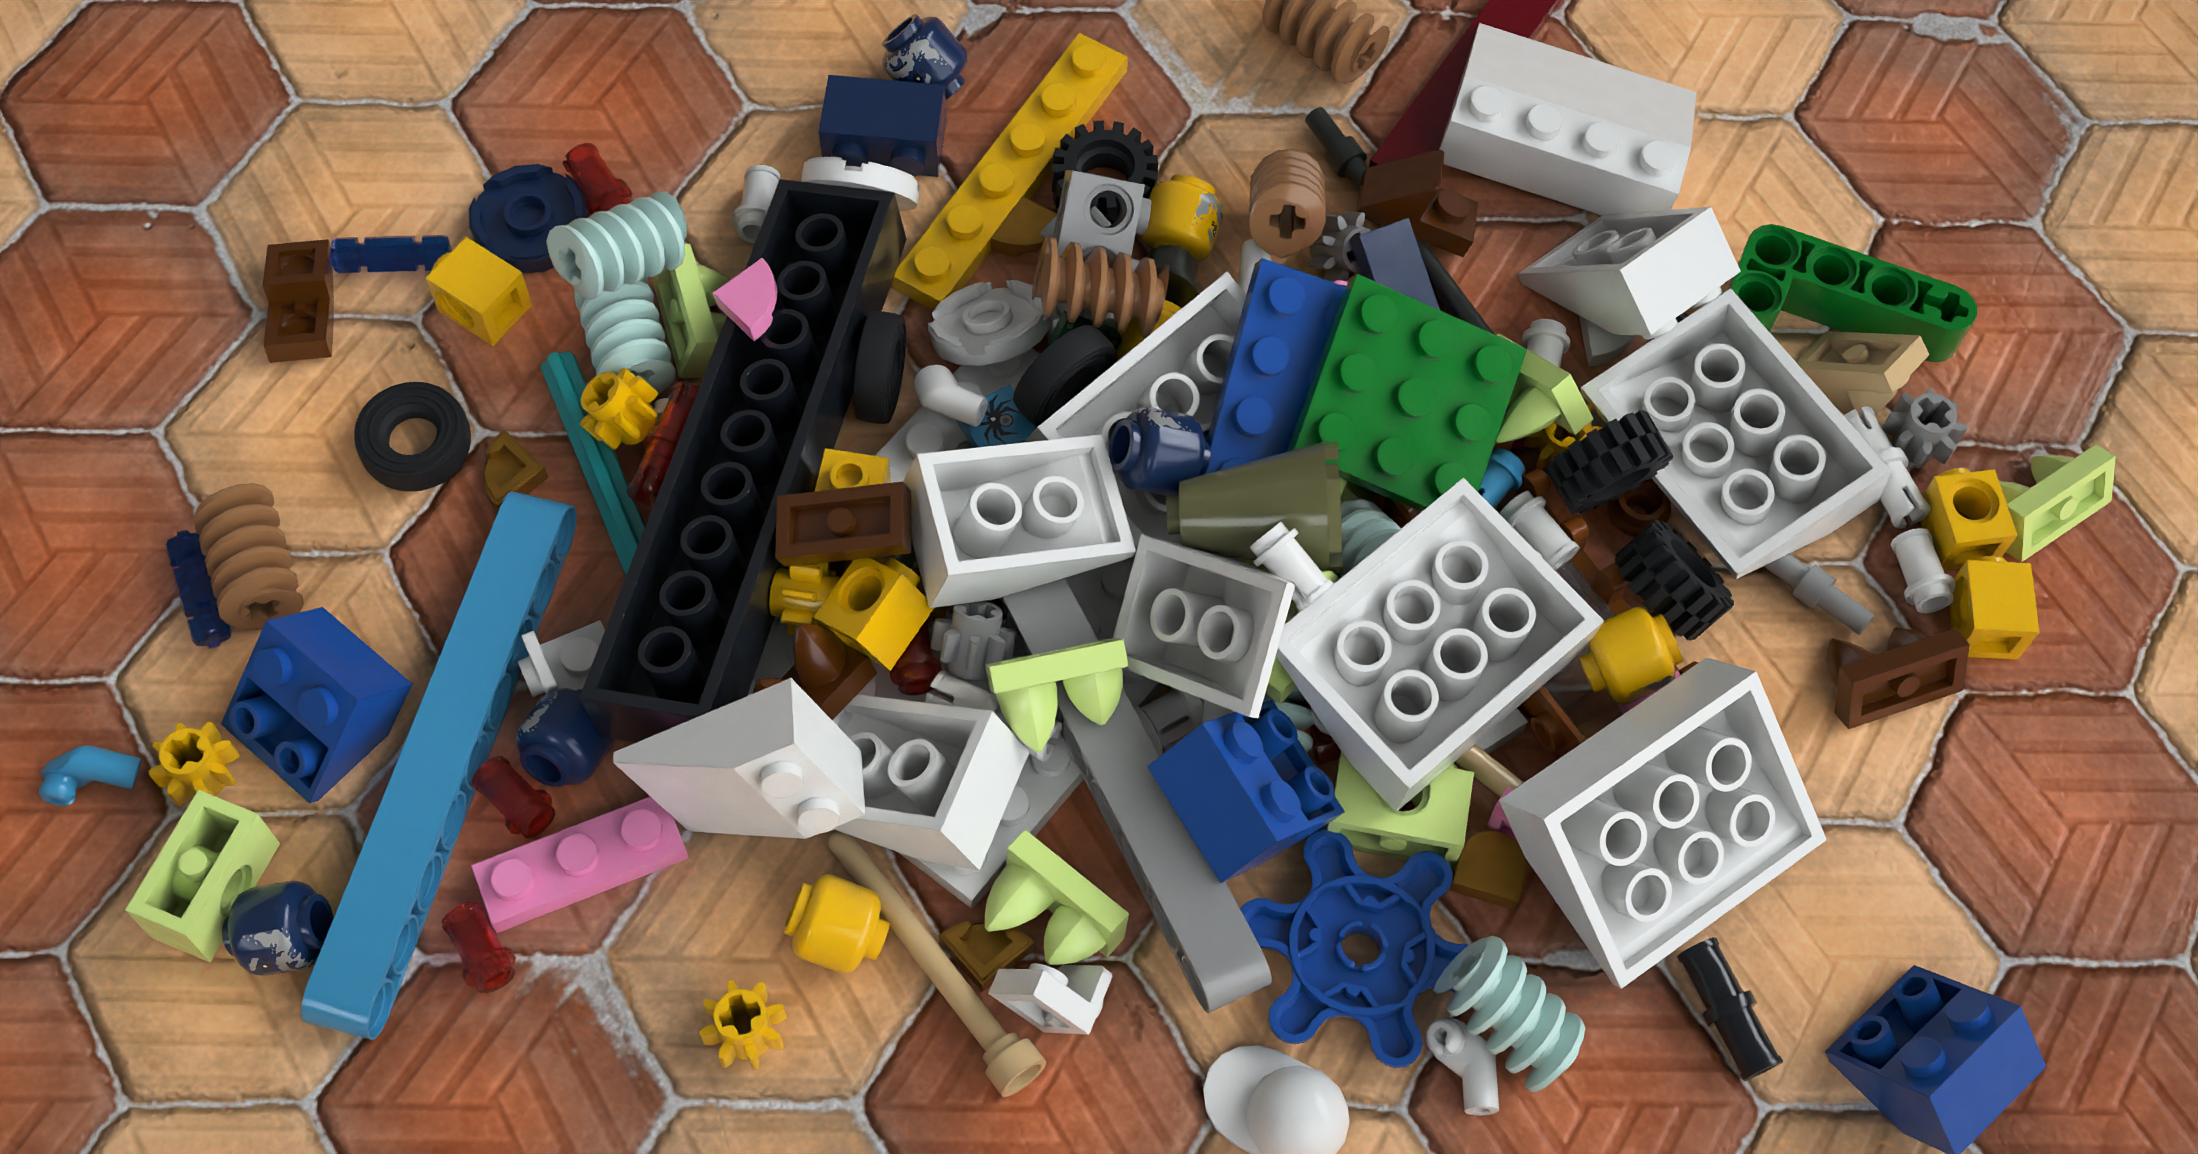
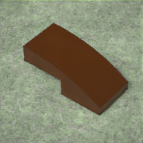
M329 239L268 245L263 288L269 303L264 338V348L269 362L332 357L334 287L332 251Z

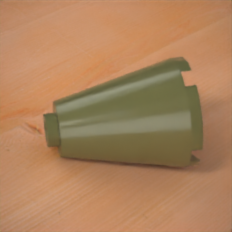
M1338 441L1317 443L1179 481V494L1167 495L1168 534H1181L1182 546L1256 560L1258 557L1249 547L1279 522H1282L1289 532L1294 528L1298 531L1299 534L1294 537L1295 540L1321 571L1329 570L1334 573H1343L1342 554H1336L1343 553L1338 463L1325 464V460L1339 459Z

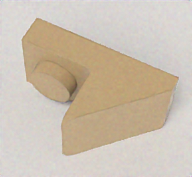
M1826 331L1796 363L1839 411L1847 414L1856 409L1862 420L1861 407H1871L1876 416L1897 394L1898 389L1908 382L1910 375L1929 356V353L1920 335Z

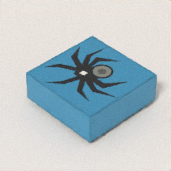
M1010 384L985 396L988 399V406L979 426L974 427L956 420L973 448L1024 443L1037 428V426L1027 420L1014 404V389Z

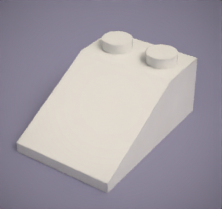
M1700 207L1603 215L1517 275L1521 283L1614 335H1642L1644 339H1653L1672 330L1678 323L1676 317L1687 309L1702 306L1716 299L1722 293L1720 286L1741 271L1712 208Z
M1103 434L921 453L916 455L903 480L911 490V539L929 608L994 600L1132 558L1137 552Z
M1141 535L1113 638L1124 639L1129 666L1123 667V669L1245 716L1258 718L1296 584L1227 556L1182 546L1179 542Z
M792 678L613 753V763L690 832L807 839L819 833L831 831L839 825L866 815L861 750Z
M857 694L832 721L861 750L866 815L839 825L834 830L925 862L980 870L1029 755V751L992 710Z

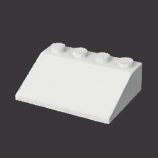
M1479 23L1439 150L1445 152L1444 165L1602 216L1607 214L1671 210L1679 195L1691 150L1697 92Z
M1228 272L1224 273L1039 425L1025 442L1103 434L1109 455L1110 438L1117 423L1122 419H1127L1132 412L1140 407H1152L1193 416L1200 424L1204 440L1207 441L1246 293ZM1113 469L1136 551L1141 535L1181 543V534H1168L1167 496L1129 489L1118 477L1117 470Z
M1731 288L1677 323L1669 332L1654 338L1580 388L1582 396L1593 406V409L1605 423L1614 419L1619 421L1624 415L1632 412L1634 414L1641 410L1648 412L1674 456L1669 461V464L1664 469L1657 471L1658 474L1652 479L1736 579L1831 534L1880 501L1892 471Z
M1463 477L1334 583L1321 596L1284 625L1276 657L1349 763L1386 803L1397 812L1586 649L1604 620Z
M1708 657L1499 800L1525 858L1612 984L1620 989L1827 840L1757 672Z

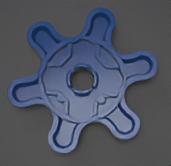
M1327 829L1318 830L1306 840L1303 849V859L1312 878V887L1308 895L1298 903L1289 905L1276 903L1267 898H1256L1247 901L1240 908L1260 948L1279 952L1288 960L1292 967L1293 979L1291 986L1270 1007L1268 1017L1270 1029L1278 1039L1285 1043L1296 1045L1305 1043L1314 1037L1318 1028L1326 1020L1336 1016L1349 1017L1358 1021L1366 1029L1370 1038L1371 1050L1377 1060L1392 1068L1406 1067L1414 1063L1420 1055L1423 1045L1421 1032L1416 1026L1412 1014L1413 1003L1421 993L1434 989L1437 980L1445 968L1468 946V944H1455L1445 941L1436 934L1431 926V907L1439 898L1447 893L1452 884L1453 873L1450 864L1444 857L1435 852L1423 851L1409 857L1403 868L1396 874L1389 877H1374L1365 873L1357 865L1352 845L1346 836L1342 833L1327 831ZM1353 934L1366 935L1377 944L1379 957L1369 964H1362L1361 967L1354 966L1355 963L1344 954L1342 941ZM1453 988L1448 990L1453 993L1456 992Z

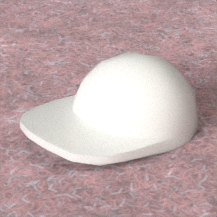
M1260 1045L1239 1046L1225 1052L1209 1068L1203 1088L1206 1113L1215 1130L1233 1145L1250 1154H1336L1345 1143L1350 1124L1347 1102L1340 1088L1322 1071L1313 1069L1280 1051Z

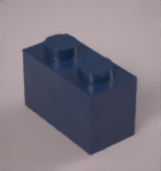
M828 75L819 126L822 157H840L842 160H846L845 166L861 167L862 163L868 164V162H873L901 170L913 177L919 175L938 177L947 122L945 85Z

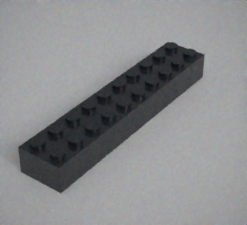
M779 180L745 268L747 269L761 258L769 265L778 292L776 304L772 312L773 320L769 328L757 340L753 341L728 316L725 319L579 697L601 737L637 743L748 696L775 618L772 616L769 606L772 581L779 568L789 569V566L785 567L775 558L777 496L815 492L825 448L834 449L853 395L856 359L864 324L870 312L882 311L907 240L894 192Z

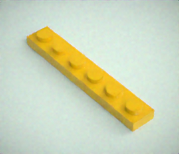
M1079 33L897 267L892 280V288L932 310L949 295L964 288L992 251L991 237L1022 196L1030 200L1051 173L1055 148L1060 149V140L1066 134L1074 139L1075 127L1088 124L1125 75L1128 67V57Z

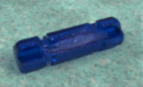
M423 235L422 241H416L415 236L365 237L364 243H358V237H342L332 240L330 259L334 270L338 273H360L361 267L366 266L368 272L418 271V265H424L425 271H431L438 258L447 252H451L452 247L449 238L445 235Z
M182 530L177 532V536L167 540L165 547L170 565L172 567L178 566V568L173 569L177 590L186 618L193 617V619L187 621L193 643L196 646H207L209 649L220 646L221 642L230 639L232 629L219 616L216 604L218 599L214 597L212 591L211 577L208 575L204 562L206 557L202 554L200 547V536L197 533Z

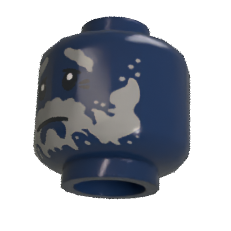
M914 14L900 23L882 42V46L886 49L882 59V66L893 81L945 85L946 100L956 93L965 82L960 73L967 63V51L937 17L921 19L917 14Z
M1140 407L1132 412L1127 419L1119 421L1113 430L1109 444V458L1112 468L1117 470L1118 477L1127 488L1166 496L1179 494V481L1204 475L1209 467L1211 457L1210 446L1204 440L1202 428L1193 416L1152 407Z
M552 689L540 698L518 729L516 745L520 754L521 765L530 776L544 785L561 787L563 785H579L592 776L613 746L615 739L600 736L579 698L582 689Z
M292 880L252 887L240 893L231 906L230 914L225 919L222 928L224 946L230 955L235 956L239 965L253 975L268 976L304 970L316 963L334 916L328 900L323 895L318 894L307 883Z

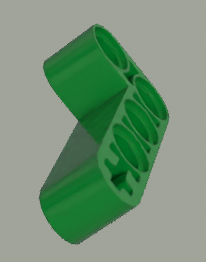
M1774 224L1762 225L1753 230L1737 263L1741 272L1731 278L1727 289L1731 288L1769 332L1780 310L1842 332L1920 335L1929 353L1925 361L1941 362L1951 358L1977 317V305L1974 298L1958 286Z

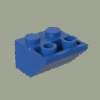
M324 607L266 620L221 725L308 803H313L320 800L389 735L412 683Z
M1272 699L1262 703L1258 718L1233 712L1200 724L1147 766L1220 883L1258 867L1345 813L1335 797L1332 782L1321 769L1315 766L1298 740L1295 725L1284 712L1278 709Z
M1913 965L1898 979L1889 990L1825 1051L1829 1062L1903 1134L1946 1154H1961L2047 1067L2020 1005Z

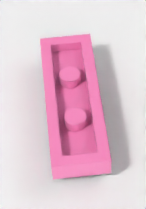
M648 797L471 865L491 925L496 933H499L689 859L674 818L654 799Z

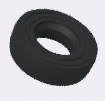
M872 311L866 319L858 347L853 386L855 417L859 420L886 424L891 421L895 412L902 384L906 353L905 318L902 315L884 311Z
M1091 325L1080 326L1067 332L1047 347L1025 371L1015 388L1013 395L1014 404L1028 421L1038 427L1114 365L1117 356L1116 349L1098 329Z
M406 382L384 389L367 402L357 418L354 439L355 447L363 466L378 482L399 491H422L442 484L461 468L470 450L471 430L462 406L449 392L430 383ZM422 418L436 426L437 434L434 442L421 453L404 455L394 451L389 445L392 431L405 420Z

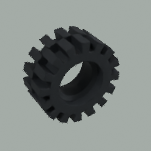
M1104 120L1093 121V131L1089 133L1084 124L1075 127L1074 139L1066 134L1060 140V149L1055 148L1053 154L1052 192L1056 208H1059L1066 170L1086 173L1089 170L1100 167L1116 169L1127 176L1126 181L1144 184L1143 198L1149 199L1152 189L1157 184L1158 157L1153 155L1154 146L1150 140L1147 139L1141 143L1142 132L1134 127L1128 135H1125L1124 123L1114 121L1112 130H1104ZM1103 191L1092 199L1090 209L1096 206L1104 217L1113 224L1120 214V203L1117 197L1109 191Z
M1641 410L1635 414L1633 412L1626 414L1619 421L1617 419L1609 421L1602 429L1598 431L1594 429L1586 434V438L1574 441L1568 446V450L1559 452L1554 457L1555 460L1548 463L1546 470L1570 512L1576 515L1577 513H1586L1592 508L1595 510L1602 507L1607 501H1614L1622 497V494L1628 490L1633 491L1641 486L1642 481L1649 480L1657 475V471L1664 469L1674 456L1648 412Z
M1652 521L1615 555V564L1621 568L1618 571L1622 578L1631 583L1628 587L1635 595H1640L1645 601L1642 604L1650 612L1653 610L1657 615L1662 614L1668 625L1670 624L1673 632L1680 637L1684 636L1686 640H1695L1734 605V600L1730 598L1732 596L1730 590L1722 585L1724 580L1721 576L1712 571L1710 568L1712 566L1711 563L1697 553V548L1690 541L1686 543L1681 533L1676 529L1671 530L1669 525L1663 521Z

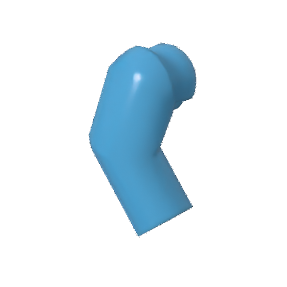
M91 745L78 746L46 763L40 773L44 780L39 786V795L47 803L67 806L75 801L77 789L84 787L92 781L133 790L142 758Z

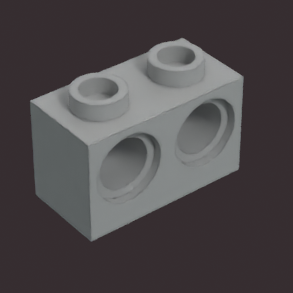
M1066 170L1053 238H1056L1059 257L1070 242H1076L1081 245L1083 257L1089 254L1094 247L1105 249L1108 267L1119 252L1127 253L1131 258L1135 234L1145 235L1150 218L1151 199L1143 198L1145 185ZM1103 191L1113 193L1120 203L1119 217L1113 224L1106 227L1098 226L1090 215L1092 199ZM1131 258L1132 270L1134 272L1139 260Z

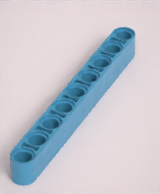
M511 491L505 496L308 980L301 1006L303 1022L371 1040L377 1038L383 1030L522 674L517 661L529 656L521 635L534 631L535 635H537L570 550L577 521L574 505Z

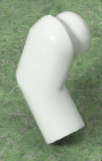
M927 366L916 375L914 388L922 407L974 427L980 425L988 406V399L986 397L960 388L951 371L945 366Z
M1440 1018L1428 1027L1426 1043L1440 1062L1462 1078L1464 1112L1470 1115L1497 1113L1499 1111L1496 1055L1490 1054L1486 1050L1487 1041L1479 1034L1471 1035L1467 1031L1465 1023L1457 1019Z

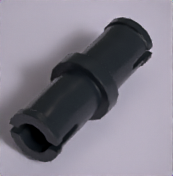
M1712 937L1684 950L1677 955V958L1683 964L1707 1009L1702 1013L1707 1026H1716L1741 1072L1742 1080L1747 1081L1783 1063V1060L1776 1053L1752 1008L1757 1004L1751 990L1743 991L1718 946L1717 938Z

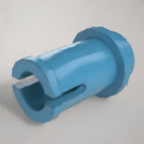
M1497 447L1492 451L1478 493L1494 509L1508 491H1517L1523 484L1521 477L1525 472L1523 463L1513 453L1504 448Z

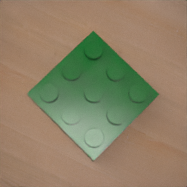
M1356 274L1348 280L1287 452L1321 442L1338 441L1339 459L1325 460V464L1338 463L1340 478L1420 512L1425 510L1463 477L1478 492L1527 349Z

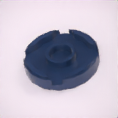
M540 164L514 166L493 175L484 183V191L478 196L477 201L474 196L469 207V228L473 240L477 244L520 270L522 274L544 272L554 268L546 243L549 231L558 225H568L575 219L588 218L589 207L586 197L577 181L566 173L565 178L561 174L553 173L552 167Z

